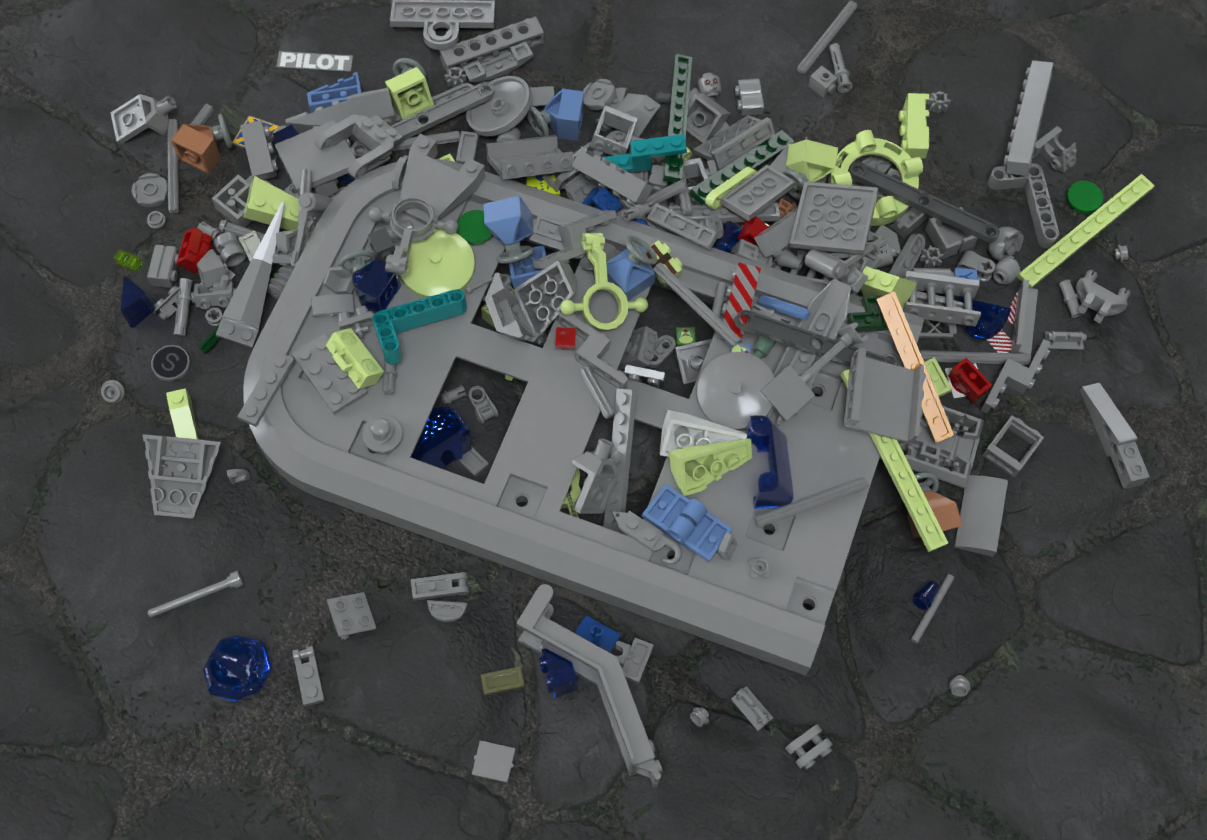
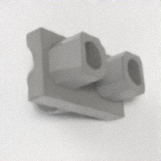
M365 305L356 309L358 316L350 318L349 312L346 311L339 313L338 326L340 331L351 328L356 335L358 334L359 339H363L362 333L369 331L368 327L374 325L372 312H369Z

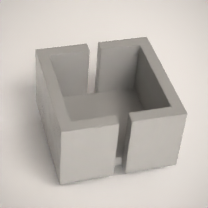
M936 218L929 219L925 229L935 248H939L940 254H944L942 259L957 254V251L960 253L973 248L978 240L977 237Z

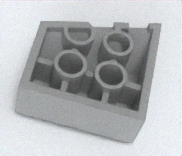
M558 260L513 289L536 340L561 312V303L564 300H571L576 294L577 280L568 263Z

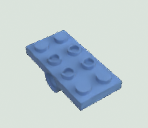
M666 483L642 514L644 519L708 563L718 551L725 534L732 532L731 527L707 512V508L696 499L689 500Z

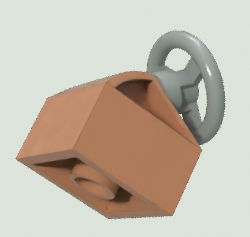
M222 113L218 114L220 125L210 127L197 124H183L171 139L180 161L207 174L212 172L221 159L216 141L224 139L227 148H232V141Z
M928 472L916 474L917 480L929 478L923 483H919L942 531L963 526L956 502L936 493L939 487L938 478ZM908 513L907 517L913 538L921 537Z

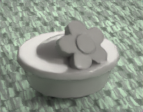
M106 381L101 387L102 397L108 403H118L124 397V388L118 381Z

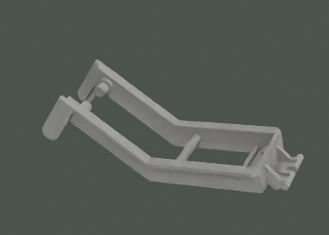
M547 584L540 585L516 625L524 630L518 642L597 686L629 775L640 774L651 779L652 786L657 787L661 778L662 767L659 760H654L653 752H655L653 743L651 739L648 740L618 657L551 621L554 609L549 602L553 597V589Z

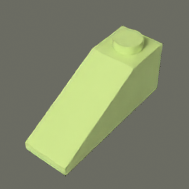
M186 388L166 393L176 437L198 439L191 397Z

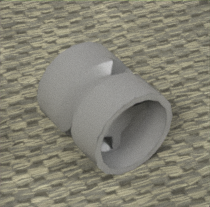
M234 232L223 233L214 240V245L227 267L237 266L246 259L247 255Z

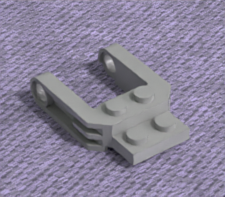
M353 114L322 131L316 137L314 144L320 150H323L329 146L336 145L354 134L358 140L372 150L356 159L348 169L349 174L358 179L389 161L393 147L402 141L403 136L378 115L369 119L367 116Z

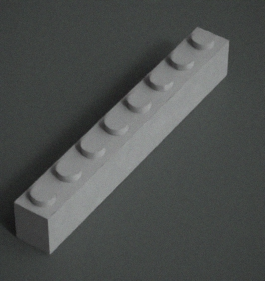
M1032 61L1031 67H1027L1026 78L1028 79H1024L1023 90L1025 92H1021L1020 102L1022 104H1018L1017 115L1019 116L1014 119L1013 127L1016 128L1011 131L1010 140L1012 142L1008 143L1007 148L1009 155H1005L1004 166H1007V174L1029 175L1052 78V62Z

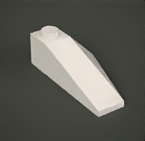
M667 410L662 427L660 455L669 457L670 451L684 447L746 439L747 433L686 413Z

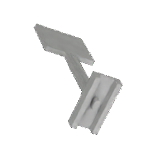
M857 322L840 328L837 331L841 336L839 341L801 376L788 365L760 390L785 421L815 396L806 385V382L844 347L847 348L849 345L863 343L868 338L867 334L860 336L855 330L858 326Z

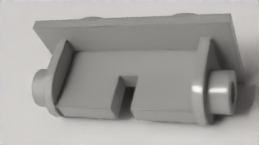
M176 285L172 287L168 292L169 296L165 300L161 298L154 305L156 307L154 314L159 311V317L162 320L169 319L177 310L172 304H177L178 302L176 296L179 293V287Z
M1045 332V340L1050 342L1047 349L1084 350L1083 341H1086L1087 336L1083 332Z
M747 686L741 688L731 698L733 703L757 731L773 719L772 715Z

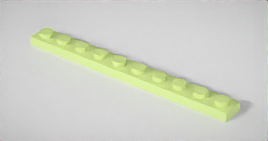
M1142 174L1139 175L1021 271L1017 278L1020 281H1023V279L1029 280L1028 288H1033L1149 193L1155 185Z
M850 369L840 374L847 389ZM870 433L928 552L947 545L948 541L898 441Z

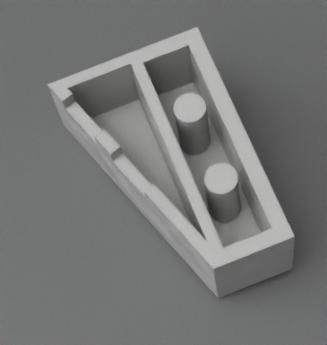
M262 120L240 125L252 177L256 176L262 180L277 177L276 170H279L276 159H274L273 153L275 151L271 142L268 125L265 126Z

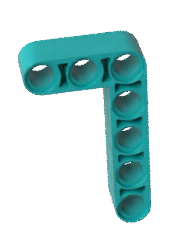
M454 289L376 312L372 320L386 363L393 365L402 360V353L396 333L465 313L467 311L465 293L460 289Z

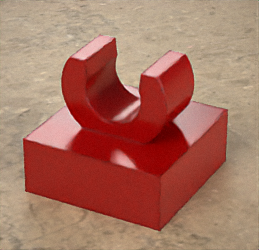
M556 327L555 348H561V350L575 349L576 328Z

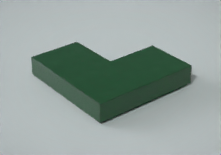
M863 296L861 302L865 312L848 313V324L857 322L858 326L855 328L857 332L888 330L876 301L881 296Z

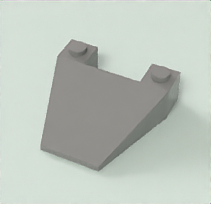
M419 134L410 147L400 200L407 197L425 199L431 204L437 220H439L477 191L486 178L485 166L468 158L459 171L434 160L438 154L436 141ZM409 208L402 211L426 224L430 219L428 213L419 208Z

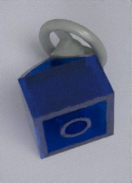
M360 250L351 252L342 257L338 263V267L342 266L353 274V285L360 305H365L368 311L374 314L387 309L401 287L398 273L386 272V263L376 259L375 254L370 251ZM359 256H367L365 258H355ZM347 261L352 264L350 268L344 266Z

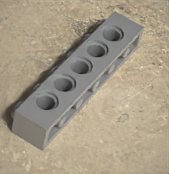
M536 17L525 19L522 22L510 24L507 27L493 30L490 33L461 41L449 49L440 50L441 62L447 74V69L455 66L461 70L464 66L478 60L482 64L511 52L510 47L525 41L529 48L544 43V31Z

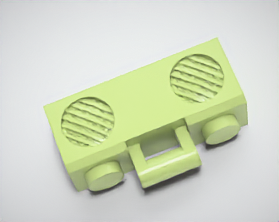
M349 328L334 332L331 335L326 347L332 353V358L341 370L348 372V376L357 388L361 389L377 384L384 370L354 331Z

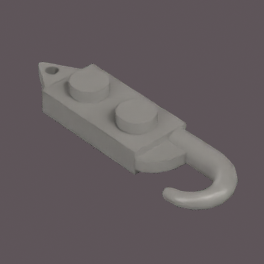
M631 511L628 513L613 512V516L618 524V530L650 551H659L665 545L674 550L675 557L669 560L662 559L664 563L675 564L680 560L682 556L681 547L664 535L662 531Z

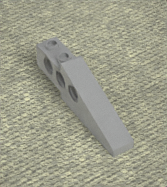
M1100 383L1081 387L1080 392L1106 456L1111 457L1123 489L1141 486L1150 476L1135 442L1138 439Z

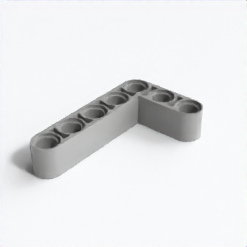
M1031 164L1029 175L1023 176L1007 174V166L995 167L987 181L988 186L993 190L1024 187L1038 243L1043 248H1051L1059 236V230L1042 168L1038 164Z

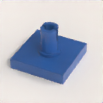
M587 615L575 631V634L609 653L612 652L616 642L621 637V634Z

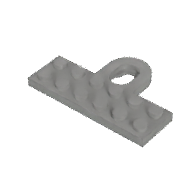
M392 0L390 27H424L423 36L425 44L433 49L445 50L457 44L459 28H494L495 1ZM442 27L448 29L444 36H437L434 31Z

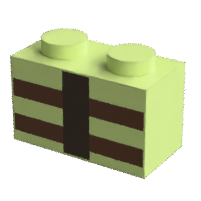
M658 240L651 245L658 258L655 264L650 265L652 268L656 264L662 263L677 278L683 274L682 263L678 258L674 259L669 254L671 250L665 243L661 244ZM646 253L647 257L652 259L650 254ZM656 274V278L665 288L667 284Z

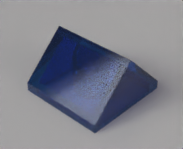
M124 277L121 312L130 328H134L149 316L154 309L146 293L130 278Z

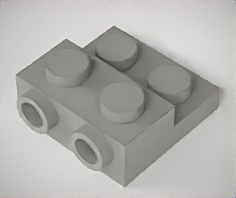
M647 326L635 329L618 369H624L626 365L640 368L649 366L654 357L653 348L658 341L657 332Z

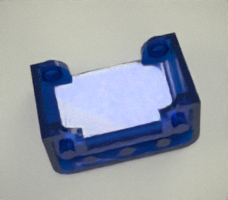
M750 416L746 430V439H751V443L756 446L757 452H767L769 472L763 473L758 479L757 496L753 497L754 509H766L788 505L793 501L794 493L786 435L766 416Z

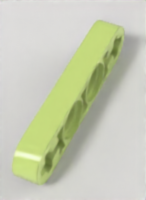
M746 167L712 190L706 197L705 204L712 209H717L721 206L720 200L724 195L757 171L751 167Z

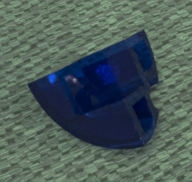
M960 297L959 302L964 303V298ZM972 300V311H979L981 315L976 326L965 325L966 332L979 340H987L994 337L1007 322L1011 308Z

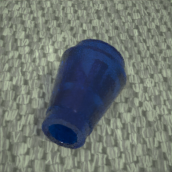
M930 580L914 594L913 603L922 610L930 608L940 588L938 583Z

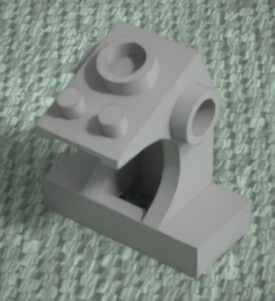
M1056 126L1036 142L1033 159L1040 154L1053 169L1064 173L1076 163V143L1074 142L1068 149L1061 146L1058 138L1063 130Z

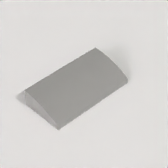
M969 476L967 488L963 492L960 518L963 526L957 527L954 548L991 557L995 555L1008 480L988 476Z

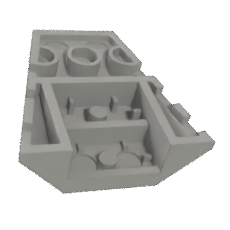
M499 273L495 274L485 301L496 331L507 337L529 344L544 346L547 339L546 332L544 331L537 340L534 338L515 293L510 290L512 288L508 282L503 283L502 276Z
M143 434L146 446L145 454L149 467L148 475L151 481L154 515L194 519L222 442Z

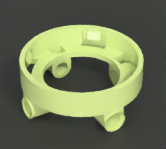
M864 130L856 135L855 142L850 143L839 152L835 169L829 173L828 184L852 185V178L848 172L850 165L862 156L879 155L889 159L896 165L901 174L902 182L918 189L919 175L923 172V163L920 157L911 158L898 145L887 140L874 138L871 130ZM893 196L879 199L875 205L871 226H881L894 222L902 217L910 206L894 199Z

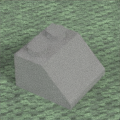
M695 94L688 105L686 131L704 143L722 128L730 112L706 94Z

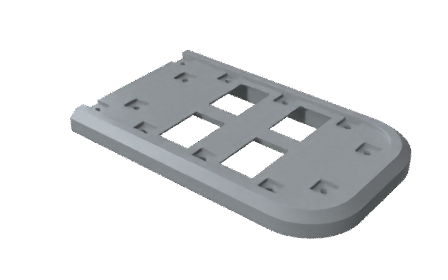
M434 159L457 171L463 166V164L453 161ZM397 162L381 166L354 180L331 201L323 212L249 357L243 385L244 404L276 351L293 358L292 353L322 334L325 333L330 339L334 332L340 331L338 326L339 316L337 314H333L332 317L312 316L311 297L336 294L323 285L329 267H338L340 259L351 252L360 250L371 252L367 234L382 228H386L387 231L391 229L390 220L382 219L374 222L368 215L373 207H379L383 212L389 213L395 204L400 201L403 181L399 190L392 188V180H394L397 173L394 172ZM485 171L486 178L477 191L438 221L445 222L448 219H453L458 223L459 218L468 211H484L483 204L516 196L522 198L532 213L533 220H536L539 214L568 224L602 210L510 179L503 180L500 176ZM401 212L397 217L398 224L403 220H410L414 229L426 225V223L404 212ZM620 216L611 219L609 224H597L595 229L586 231L587 233H603L605 244H612L615 247V257L627 249L625 239L628 236L638 237L650 246L658 240L661 244L665 243L671 250L669 254L674 259L678 258L683 265V274L678 279L701 301L712 305L718 282H725L727 284L723 305L724 303L728 304L729 297H726L728 286L733 285L734 280H731L733 268L737 269L738 263L761 268L750 311H752V308H755V303L759 305L758 300L761 295L807 309L811 300L826 287V285L713 247L711 250H707L683 237L632 220L625 222L624 218ZM494 236L486 241L485 244L478 246L470 245L475 259V271L468 286L476 285L493 277L499 264L497 256L505 251V244L498 242ZM528 238L522 239V240L527 241V242H529V243H532V244H535V245H538V246H542V245H539V244L530 242V240H529ZM401 239L392 241L395 248L396 246L400 247ZM359 256L355 258H365L367 256ZM349 261L344 264L347 268H350L352 265ZM375 262L368 269L366 275L357 277L358 279L352 291L354 313L350 315V318L358 316L356 309L364 305L374 315L378 311L423 298L412 293L404 285L400 274L386 272L385 270L380 271ZM579 263L574 274L577 284L576 294L571 299L573 303H581L587 289L595 284L594 270H586ZM655 276V283L653 285L664 288ZM490 282L474 289L471 293H467L465 289L463 290L467 303V311L465 313L396 333L402 353V360L396 364L397 378H395L393 394H385L383 392V377L381 376L377 384L365 387L368 395L334 415L295 361L257 427L249 424L268 462L282 477L304 492L805 676L811 668L825 628L826 618L880 457L870 433L844 426L848 389L840 374L850 369V366L830 360L820 369L811 387V391L820 397L814 396L801 407L798 414H794L787 421L783 419L780 426L776 424V419L780 414L774 408L772 417L769 420L764 419L752 428L738 430L747 433L746 439H751L752 459L735 470H729L718 481H712L706 485L707 488L703 491L685 496L689 500L696 499L707 508V512L732 528L730 534H733L737 546L729 561L722 559L719 551H717L708 563L663 532L664 535L675 541L682 550V556L677 563L666 564L662 559L675 556L674 550L666 545L659 551H650L627 535L560 512L578 468L572 464V460L584 453L601 412L580 374V370L585 366L576 361V351L585 340L576 335L575 349L561 350V348H555L556 327L565 328L558 323V316L552 325L543 348L472 324ZM668 285L665 287V289L674 291V290H673L671 287H669ZM651 286L630 301H635L639 297L647 299ZM598 290L592 294L589 300V309L594 319L601 323H610L618 313V304L613 294L605 290ZM850 294L847 315L848 313L865 312L861 302L862 297ZM628 309L624 322L617 328L601 330L593 327L594 330L606 334L610 339V349L601 360H606L615 370L619 368L641 313L635 309ZM574 311L579 320L587 322L582 315V311ZM776 311V313L790 318V325L798 327L801 319ZM904 312L917 344L924 318ZM722 314L721 317H720V319H721L722 321H723V319H724V315H723V314ZM847 315L842 327L849 325ZM373 325L368 327L369 331L362 333L363 339H360V341L384 370V356ZM889 330L857 332L860 336L867 334L868 338L863 343L852 346L867 349L866 351L896 361L898 366L904 367ZM715 331L689 399L628 378V387L626 389L637 390L634 420L662 430L667 410L710 421L703 413L698 402V381L703 370L712 360L723 354L731 353V345L727 341L720 340V334ZM745 331L742 343L751 344L750 354L754 355L753 348L758 335ZM839 333L835 339L837 341H839V338L841 337ZM775 341L776 344L767 357L761 358L773 374L788 345ZM456 358L528 383L484 484L411 458ZM593 372L615 412L617 388ZM389 415L395 418L402 427V441L390 454L371 453V450L364 444L362 437L364 425L375 416ZM670 457L666 458L649 504L665 483L681 493L671 472ZM865 478L868 483V487L865 490L762 527H758L755 522L757 515L857 479ZM519 502L527 503L524 507H520L517 504ZM643 518V520L654 526L652 523ZM769 529L773 532V534L768 535L764 532V530ZM753 558H767L769 560L768 570L770 571V576L768 578L763 576L756 579L750 576L751 566L749 561ZM803 604H810L813 610H806Z

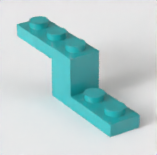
M685 134L630 141L631 153L603 158L629 173L652 170L651 158L687 153Z

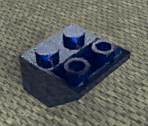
M546 648L542 649L539 664L542 673L547 674L545 676V683L548 693L552 692L554 698L577 691L578 680L572 661Z

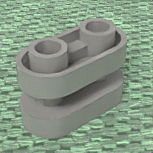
M818 724L785 747L789 755L796 752L799 756L795 763L800 769L804 767L807 770L816 763L815 758L819 755L823 758L832 751L830 747L833 744L829 738L822 741L819 737L823 730ZM812 740L816 746L806 753L802 747Z

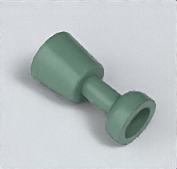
M758 335L753 348L754 356L759 359L767 357L776 342Z

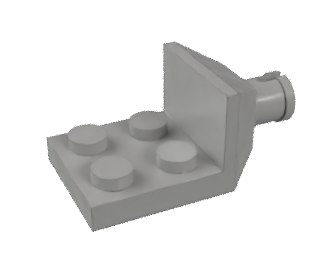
M139 94L112 111L111 117L116 141L123 144L148 127L165 135L169 120L167 113L177 107L175 100L169 95L163 100L157 101L154 98Z
M599 438L594 452H586L572 460V464L588 473L574 511L579 514L604 513L620 475L615 462L609 458L614 444L606 439Z

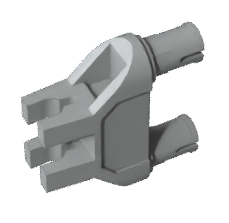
M1088 270L1084 278L1079 279L1076 285L1077 295L1081 301L1077 311L1085 314L1088 307L1098 313L1094 320L1098 323H1101L1104 316L1123 312L1127 308V299L1130 297V291L1127 290L1125 294L1126 288H1121L1116 295L1094 283L1098 274L1094 272L1091 275L1093 270Z

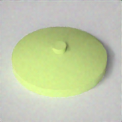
M435 229L434 233L427 239L412 242L408 256L407 273L405 275L400 274L404 285L412 293L422 298L454 289L463 291L471 282L475 271V259L472 248L460 235L456 233L448 234L443 229Z

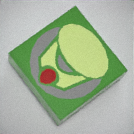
M676 327V347L696 343L695 327Z

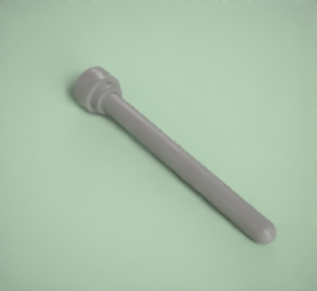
M238 571L232 572L226 580L152 608L148 611V616L154 617L227 587L243 586V581Z

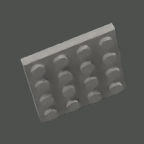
M804 182L789 242L790 247L864 255L878 197V188Z

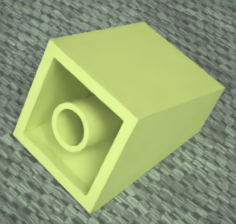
M866 266L863 273L868 278L861 287V292L863 296L881 297L895 292L903 310L917 283Z

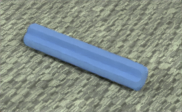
M761 295L758 300L760 306L774 309L802 320H808L811 314L809 309L766 295Z

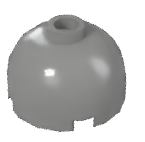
M1001 227L999 228L1000 233L997 240L993 243H988V251L991 257L997 261L1004 257L1014 259L1015 257L1012 255L1015 251L1019 252L1024 236L1021 234V231L1015 228ZM992 232L990 234V237L995 236V233Z

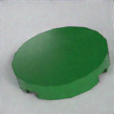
M1077 181L1068 189L1066 200L1067 204L1074 208V211L1077 213L1092 214L1101 206L1103 194L1094 183Z
M471 210L459 218L457 223L458 235L464 238L469 245H482L493 237V234L484 224V211Z

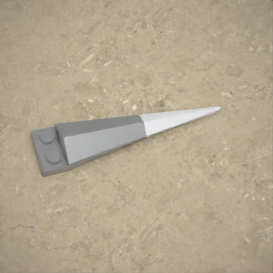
M284 201L278 208L222 316L216 337L251 349L253 348L259 332L273 263V254L276 248V233L279 232Z

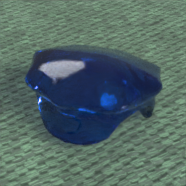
M233 636L219 641L203 667V674L207 682L209 694L236 702L260 692L272 667L264 643L244 636Z

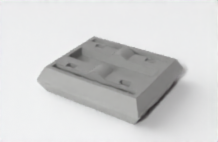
M942 406L948 421L954 424V426H951L954 436L935 443L925 417H921L920 436L910 444L898 441L902 451L906 452L905 457L913 471L932 473L939 480L966 489L984 420ZM944 466L951 467V471L947 468H944Z

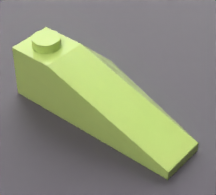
M751 439L689 446L670 451L671 472L681 494L687 496L701 492L712 481H718L729 470H735L752 459Z

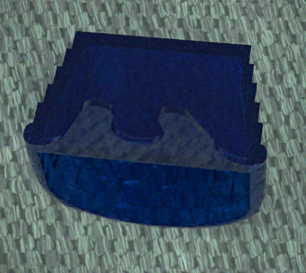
M448 406L433 408L411 458L443 470L454 460L462 459L463 455L472 449L470 429L462 416L455 409Z

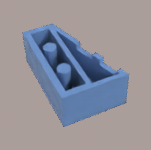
M358 72L353 73L352 77L345 80L343 78L337 80L338 83L331 86L324 85L308 92L310 112L313 113L316 110L315 108L321 106L323 108L332 106L334 101L339 100V102L348 100V96L362 93Z

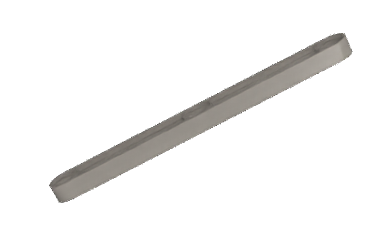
M489 82L480 83L393 124L391 127L403 136L402 141L490 100L494 96V87ZM484 88L491 90L489 94H483L481 91ZM424 117L428 119V122L421 124L419 119ZM360 140L352 145L354 150L359 147L365 149L362 154L356 153L357 157L355 158H360L372 151Z

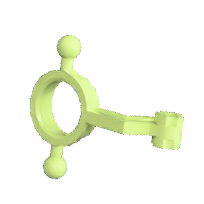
M583 233L581 245L583 250H587L588 259L594 265L595 284L587 289L581 303L564 300L560 306L561 312L565 315H571L574 311H582L584 319L597 329L610 330L617 328L624 322L628 309L644 312L648 308V301L642 297L635 299V301H627L623 290L614 283L608 282L606 253L602 250L605 244L603 233ZM598 290L610 292L617 300L618 313L610 323H601L594 319L590 313L589 300L592 294Z

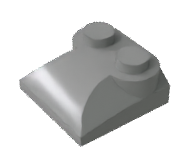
M712 339L674 347L675 358L678 362L683 384L697 380Z

